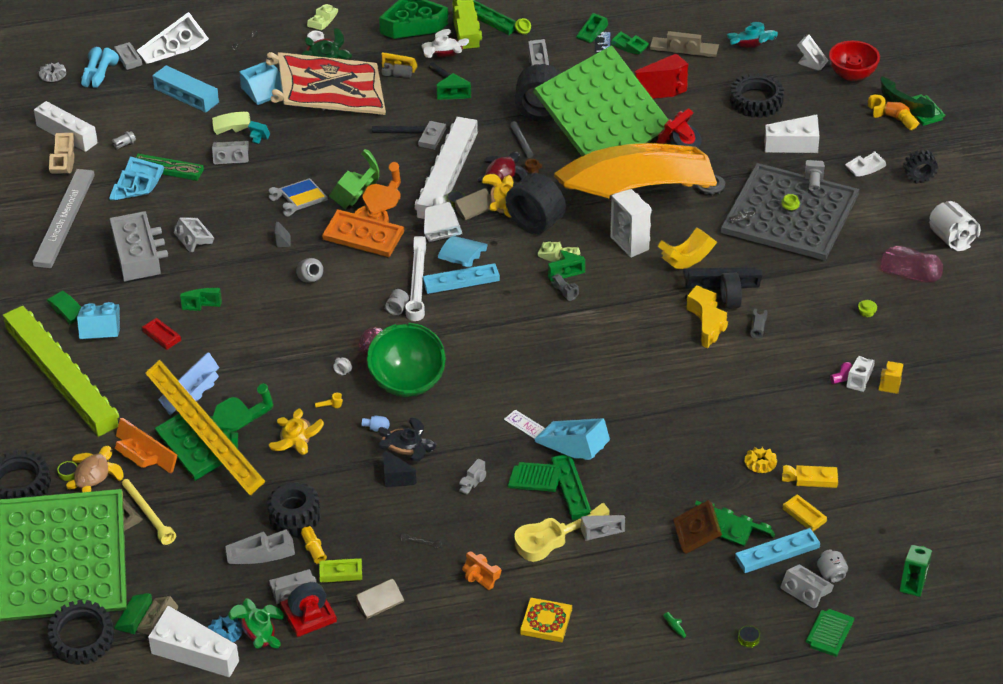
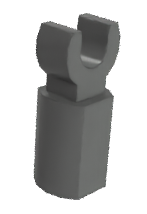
M384 63L382 75H393L394 77L410 79L412 76V66L398 64L394 66L390 63Z
M757 309L753 310L750 332L752 338L761 339L763 337L767 310H764L763 314H758Z

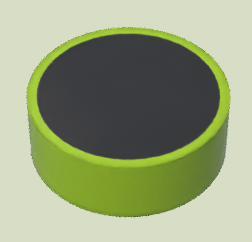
M71 461L60 464L57 469L59 478L64 481L73 480L77 464Z

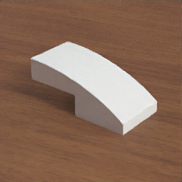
M874 152L864 159L858 156L845 165L855 176H863L884 168L886 162Z

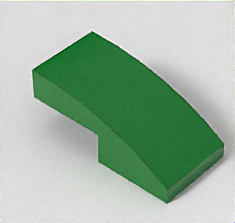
M622 31L611 41V45L633 54H641L649 46L648 42L637 35L631 38Z
M220 288L196 289L181 293L180 295L182 310L201 311L202 306L221 307L222 303Z
M61 291L47 299V302L57 314L61 313L69 324L77 321L81 306L66 292Z

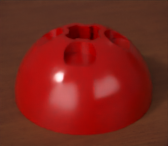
M844 41L831 48L829 60L831 67L838 76L849 81H859L869 77L876 70L880 61V54L875 47L868 43Z

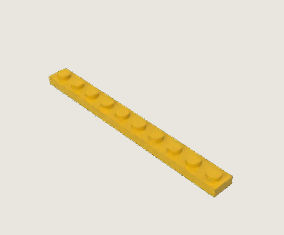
M160 360L157 361L146 372V375L246 492L252 495L266 481Z

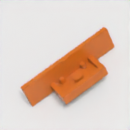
M120 418L116 436L121 441L116 442L115 449L122 453L124 457L131 459L139 467L158 464L169 473H172L177 454L124 418Z

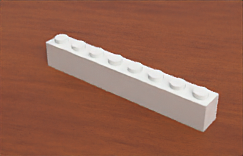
M457 117L455 122L451 124L450 133L446 135L445 144H442L440 149V155L436 156L435 165L431 167L430 176L425 181V187L420 191V198L415 201L417 218L425 219V209L434 206V198L442 197L444 203L447 202L448 195L455 185L478 134L477 120Z

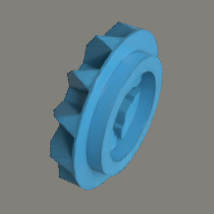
M229 615L224 618L219 616L217 620H212L211 625L208 626V629L231 642L238 640L243 632L241 622L237 618L231 620ZM222 626L228 628V633L222 629Z

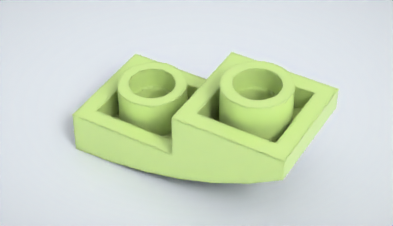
M328 4L316 9V15L308 20L307 26L323 30L334 19L338 9Z
M234 112L212 118L214 132L218 135L233 129L236 133L248 128L250 123L249 113Z
M543 242L538 252V257L555 262L560 260V250L580 255L579 247L562 248L560 242Z

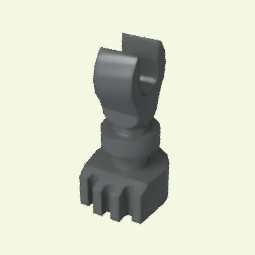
M560 274L552 276L555 280L552 282L554 288L560 289L563 296L569 301L576 299L579 294L577 284L565 282Z

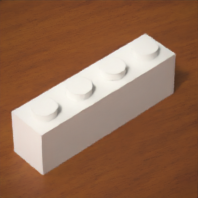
M47 101L34 109L36 125L53 135L55 133H73L74 146L84 152L98 143L95 127Z

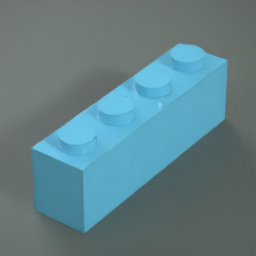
M164 66L153 75L154 89L205 113L219 103L217 88L169 66Z

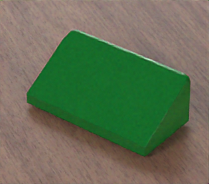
M146 593L133 596L127 605V609L124 610L118 620L115 629L135 634L140 622L152 604L151 594Z

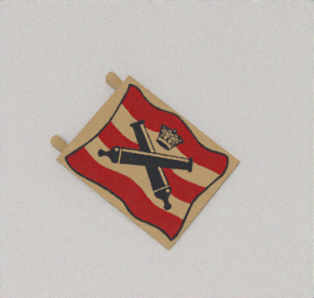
M272 52L267 54L268 58H272L271 60L266 59L267 65L279 63L282 92L277 89L272 90V95H277L275 97L271 96L272 102L284 101V105L385 115L386 110L377 63L279 52L278 55Z

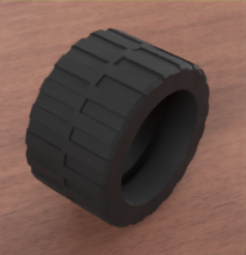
M534 64L524 69L519 74L514 102L517 110L533 121L545 122L553 120L540 100L530 94L528 90L540 86L562 72L558 68L546 64Z
M539 173L528 174L513 186L505 197L506 207L513 221L523 230L532 234L544 233L563 217L566 211V203L561 190L550 178Z

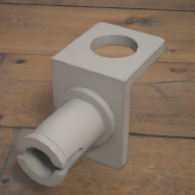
M806 161L805 179H809L810 191L820 190V180H823L825 169L823 161Z

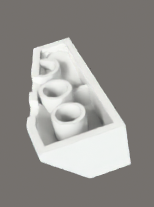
M188 12L139 48L137 52L145 63L149 64L194 50L209 38Z

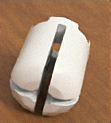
M946 201L937 205L931 212L930 228L956 251L970 248L969 244L974 241L975 237L979 238L980 224L958 203Z

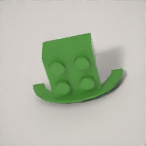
M364 149L361 153L370 165L368 171L364 175L347 171L329 195L330 198L345 210L349 205L353 207L367 187L375 184L379 179L377 161L369 150Z

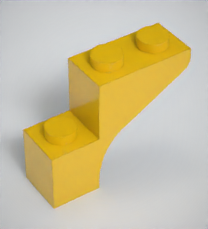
M696 285L687 296V310L700 318L702 322L701 344L708 349L712 343L717 341L719 334L726 330L728 326L727 312L716 308V293Z

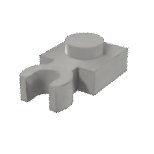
M477 459L468 469L467 476L463 477L459 482L462 485L460 492L468 494L472 487L475 488L479 482L485 479V461Z

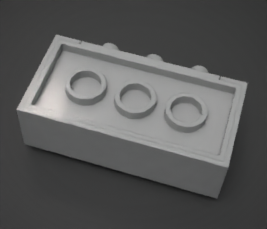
M146 211L110 218L112 235L124 281L161 274L159 259L168 257L167 250L156 251V247L165 245L164 238L153 240V235L162 234L161 227L150 229Z

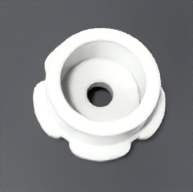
M342 357L335 360L333 368L337 374L346 375V373L352 370V365L347 358Z

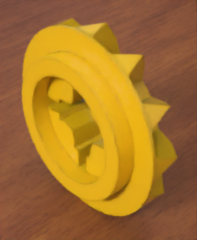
M763 446L761 449L754 447L752 451L748 450L745 456V464L754 472L767 473L772 471L777 465L776 454L772 453L771 449L764 450Z

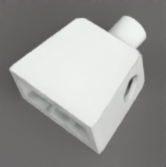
M442 197L434 198V206L425 209L424 234L428 241L432 242L462 234L451 203H444Z

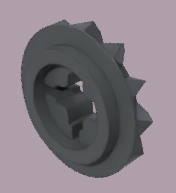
M714 175L717 182L716 186L703 188L697 184V188H699V192L713 196L714 193L720 194L721 191H724L725 181L722 177Z

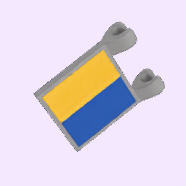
M310 178L282 188L272 187L269 189V193L272 194L269 195L270 200L275 201L283 195L289 202L283 204L285 209L283 214L285 216L292 215L296 210L328 200V197Z

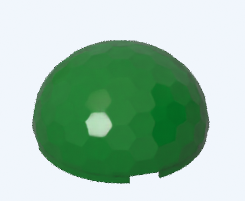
M408 323L403 325L394 324L379 332L370 344L367 362L369 372L380 388L395 396L413 397L425 393L439 381L445 368L446 357L443 344L434 332L422 325Z

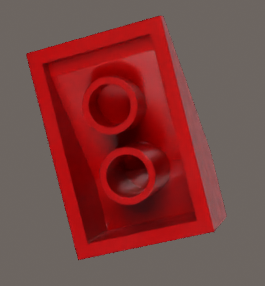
M677 54L634 72V75L652 99L674 97L687 91L688 63Z

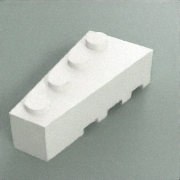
M167 606L148 637L151 654L227 677L231 676L239 662L237 645L170 606Z

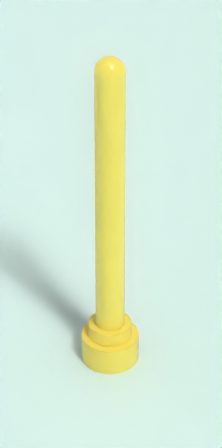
M124 479L122 485L157 529L158 539L163 545L172 543L176 538V533L171 527L163 525L128 479Z

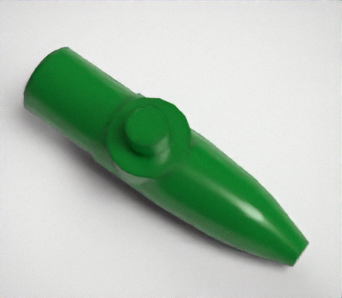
M666 612L663 617L667 620L670 627L678 635L685 638L686 634L680 625L682 620H677L669 612Z

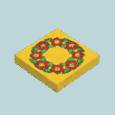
M530 598L521 627V635L563 642L572 612V605Z

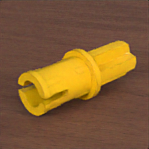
M311 526L303 527L301 534L306 543L305 548L307 551H310L314 563L319 564V561H325L327 556L321 547V540L317 539Z

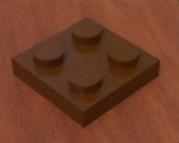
M709 500L673 519L681 548L686 554L722 535L713 504Z

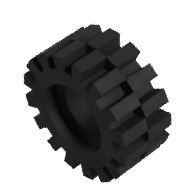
M917 150L914 151V155L912 153L909 154L910 158H905L906 162L903 163V168L911 182L919 183L920 181L924 183V180L928 182L930 177H935L934 174L938 172V164L931 152L920 150V153H918ZM926 164L924 167L916 169L918 166Z

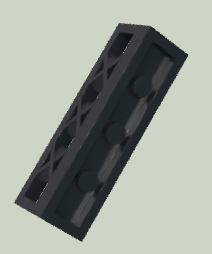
M756 267L683 269L687 289H694L696 285L702 288H721V275L733 272L738 273L741 288H759L763 276L762 270H757Z

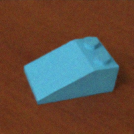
M604 418L553 421L534 438L536 443L570 457L583 458L584 460L594 458L595 454L610 441Z

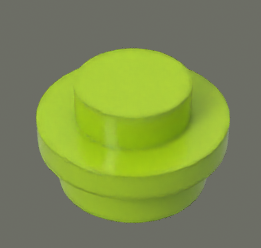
M525 18L518 19L515 23V29L520 34H528L531 30V23Z
M787 194L782 199L781 205L787 210H795L800 206V201L796 195Z
M864 300L858 304V310L862 316L871 317L876 313L877 305L871 300Z

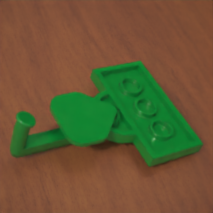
M263 383L258 386L257 392L261 394L263 401L248 409L239 398L232 397L218 404L214 415L209 417L229 438L231 432L239 430L273 408V401L267 384ZM180 413L155 428L157 435L171 451L177 454V459L194 480L222 465V462Z

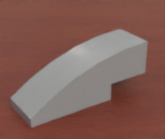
M287 529L267 536L265 532H261L226 546L229 564L263 563L295 555L293 538Z

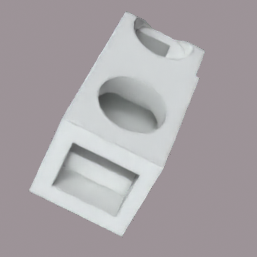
M858 356L849 371L847 388L864 392L875 361Z

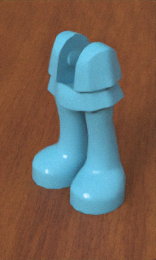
M100 47L92 48L88 53V67L84 68L81 77L82 86L88 87L92 81L93 88H98L105 77L107 66H115L118 63V54L110 48H104L103 52Z

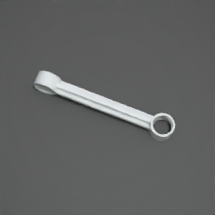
M414 236L410 301L405 306L406 317L411 321H419L425 316L424 304L421 302L424 258L426 255V237ZM418 309L420 311L412 312L411 310Z

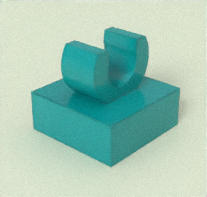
M250 121L248 128L251 132L250 138H253L252 142L259 144L261 138L268 140L270 132L267 126Z

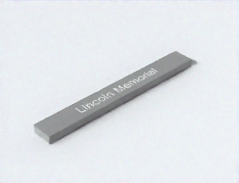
M76 170L33 260L35 267L52 268L95 176L94 171Z

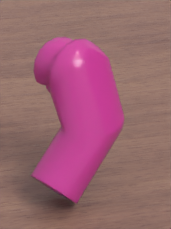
M849 362L843 363L840 373L830 375L831 383L836 384L848 381L849 371L853 365Z

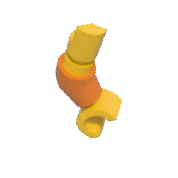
M871 95L869 97L868 107L874 109V118L881 117L884 114L894 117L898 121L903 122L909 130L915 129L920 124L905 104L901 102H887L885 104V98L881 95Z

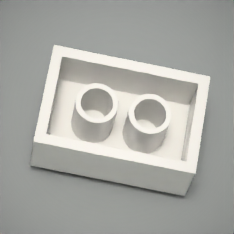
M632 189L618 192L612 195L611 238L630 257L649 250L651 207Z

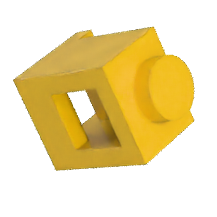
M888 361L886 369L882 368L879 391L898 394L903 364Z

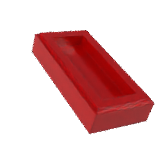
M158 318L142 327L143 333L166 350L181 341V336Z

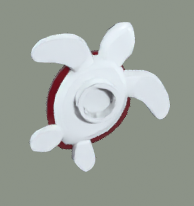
M450 29L441 30L435 34L433 42H427L422 45L424 56L431 58L432 54L438 57L455 56L462 52L463 46L469 43V39L458 41L448 38L447 35L451 33Z

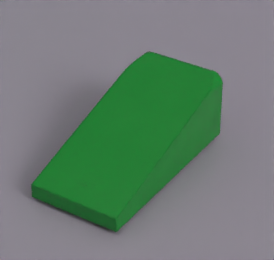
M592 13L576 38L592 43L608 26L607 18Z

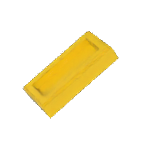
M798 494L783 504L782 509L807 529L810 528L814 531L827 522V517Z

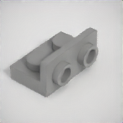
M249 141L214 142L212 146L213 163L248 162Z
M179 218L175 226L174 234L189 252H194L196 244L213 243L214 237L198 218Z
M800 564L786 571L781 584L782 590L812 608H816L821 597L831 593L834 587L833 584Z
M310 569L269 580L276 604L287 600L291 592L303 583L316 582Z

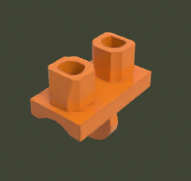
M471 551L466 554V563L462 568L466 573V580L469 582L476 580L488 590L492 589L495 581L500 578L501 568L497 565L491 567L487 564V559L482 554L475 555Z

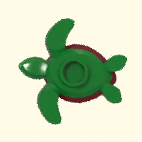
M246 598L242 605H236L229 611L228 615L231 620L241 618L242 628L245 634L253 641L255 648L258 649L268 645L273 648L280 647V641L274 637L275 628L270 618L282 620L285 616L282 610L273 605L257 609L256 605Z

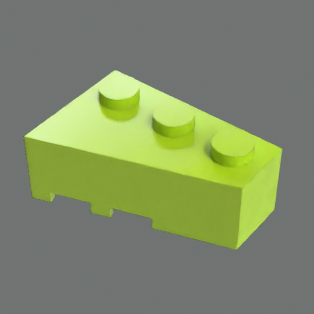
M452 0L453 22L458 41L469 39V43L463 46V49L480 47L479 41L482 40V32L479 21H477V12L475 11L473 0Z

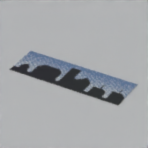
M601 32L595 38V54L610 46V32Z

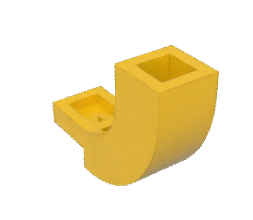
M696 227L690 237L681 245L674 247L661 240L658 247L663 250L661 254L665 261L677 269H684L700 262L713 249L717 241Z

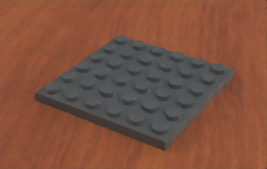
M757 163L723 223L721 233L826 261L859 195V189L820 180V190L810 191L809 179H805V175ZM785 195H796L800 201V206L795 210L783 208L781 203Z

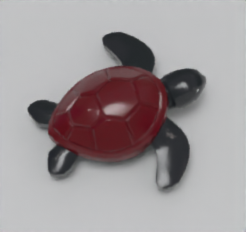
M512 152L508 157L489 156L484 159L485 163H490L486 169L485 176L495 174L501 179V182L508 175L513 177L515 174L522 180L528 174L524 168L515 165L520 159L519 152ZM484 176L478 178L479 183H482Z

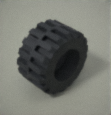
M287 482L286 485L281 484L278 486V489H273L272 494L268 496L269 522L274 530L277 529V532L287 529L290 535L298 536V534H301L303 527L311 526L313 529V526L316 527L320 520L319 497L312 486L307 487L306 483Z

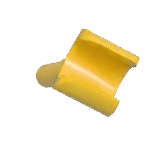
M334 393L331 400L317 402L315 406L317 408L331 405L334 408H340L343 401L341 399L342 394Z

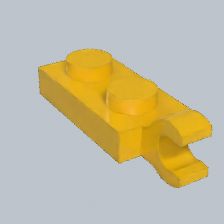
M785 465L783 466L782 481H796V486L837 488V467L796 465L795 470L792 466Z

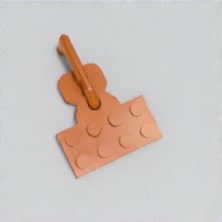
M392 162L389 165L392 180L388 187L379 184H372L367 187L362 196L366 206L359 208L355 213L337 209L323 233V240L386 257L391 256L404 233L403 226L389 223L386 211L395 207L400 199V192L397 190L401 183L398 163Z

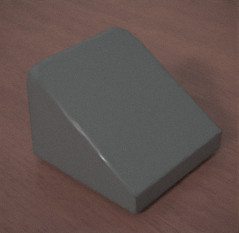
M276 222L275 238L277 248L290 247L291 235L279 222Z

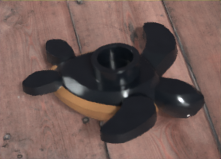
M417 418L409 419L412 429H397L390 432L385 427L378 428L379 435L383 437L379 443V448H388L401 455H412V461H420L426 455V451L431 452L437 446L432 440L421 438L424 433V425Z

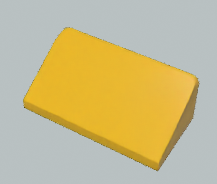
M382 52L383 68L384 63H390L394 66L395 64L412 66V73L417 69L415 58Z

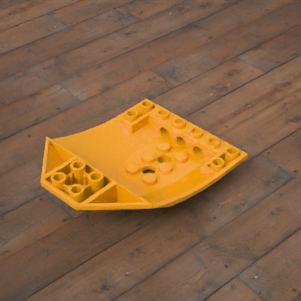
M639 143L609 147L586 154L554 173V177L564 188L577 189L605 198H609L610 195L647 185L682 183V185L689 187L693 184H698L700 187L709 188L717 184L709 158L697 147L671 144Z

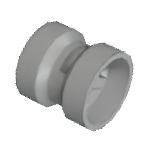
M401 289L393 290L385 304L386 310L392 315H400L404 310V306L409 301L408 294Z

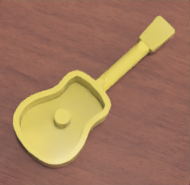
M601 503L587 516L609 515V509L604 503ZM553 518L545 519L536 524L523 525L515 532V547L524 559L532 562L540 561L548 556L552 550L565 544V534L581 528V519L567 525L564 523L560 524Z

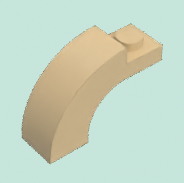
M55 133L54 154H50L49 171L51 174L72 172L74 164L73 133Z

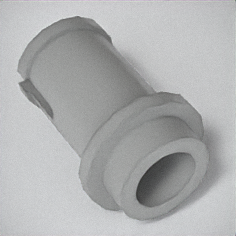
M126 131L124 135L112 139V142L115 143L113 145L117 150L136 141L132 131Z

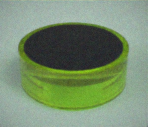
M452 191L447 195V202H450L452 207H456V200L465 197V195L460 191Z
M754 626L742 627L738 634L740 644L745 647L756 646L760 641V631Z

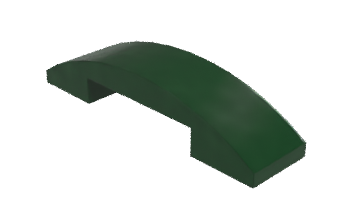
M884 76L880 78L881 91L887 101L905 104L910 109L912 115L929 118L935 116L934 102L922 96L916 100L897 90L895 82Z

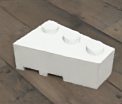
M817 115L767 124L765 126L764 138L765 152L818 153L819 127Z

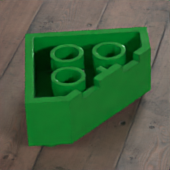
M398 0L379 17L380 34L395 39L439 32L448 24V7L428 0Z

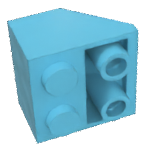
M265 61L240 71L241 88L257 105L271 100V96H277L272 95V90L277 89L282 92L280 73L275 65H267Z
M107 302L103 305L95 306V304L90 303L81 307L77 316L79 339L118 337L120 331L119 304L114 305L113 302Z

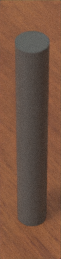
M511 122L510 126L528 158L533 157V152L517 122Z

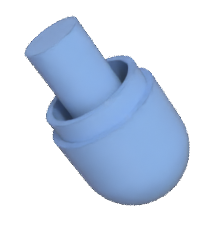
M372 416L371 419L362 418V426L370 427V430L378 432L379 427L388 429L390 426L389 420L383 416Z

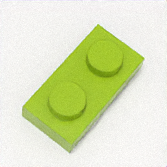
M362 558L319 561L320 582L362 580Z

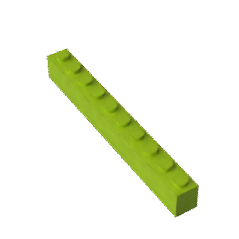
M21 306L3 314L6 330L98 437L118 427L117 418H119V414L116 408H112L107 398L100 395L96 385L90 383L88 376L81 373L76 363L73 364L69 354L64 353L60 344L53 341L51 334L44 330L40 321L37 322L31 311H27L24 306Z

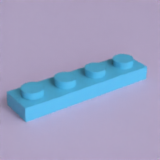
M495 263L423 276V283L427 294L500 281V275Z
M809 528L737 552L735 559L743 572L747 573L818 549L820 542Z

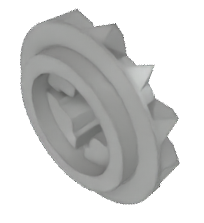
M59 63L45 64V67H40L39 71L40 78L47 82L61 80L66 75L64 65Z

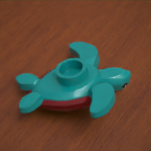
M761 22L750 23L751 26L746 27L745 31L740 34H727V38L731 39L730 44L745 48L758 47L767 40H774L778 35L777 31L774 30L764 31L765 27Z

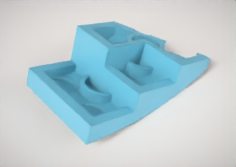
M130 156L125 171L122 170L118 183L114 184L109 199L118 200L149 194L163 173V165Z
M451 236L441 248L438 258L470 267L474 259H479L480 252L486 251L488 244Z

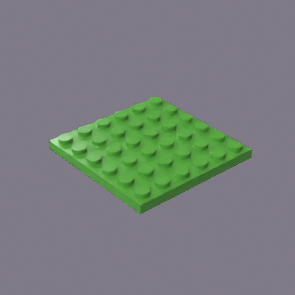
M612 45L533 90L534 94L581 156L614 146L649 143L657 138L658 134L665 129L664 125L666 122L669 121Z
M122 489L0 500V621L54 617V613L57 610L61 612V606L65 604L66 607H69V602L72 601L76 605L77 600H82L84 604L86 600H90L92 605L96 602L100 607L103 606L106 612L127 609Z

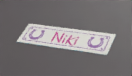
M514 410L504 419L533 438H536L545 429L517 410Z

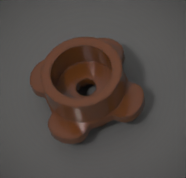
M528 159L523 168L528 174L539 173L542 164L537 159Z

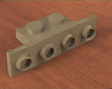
M668 31L667 38L653 37L650 49L716 57L719 45L701 43L702 35Z

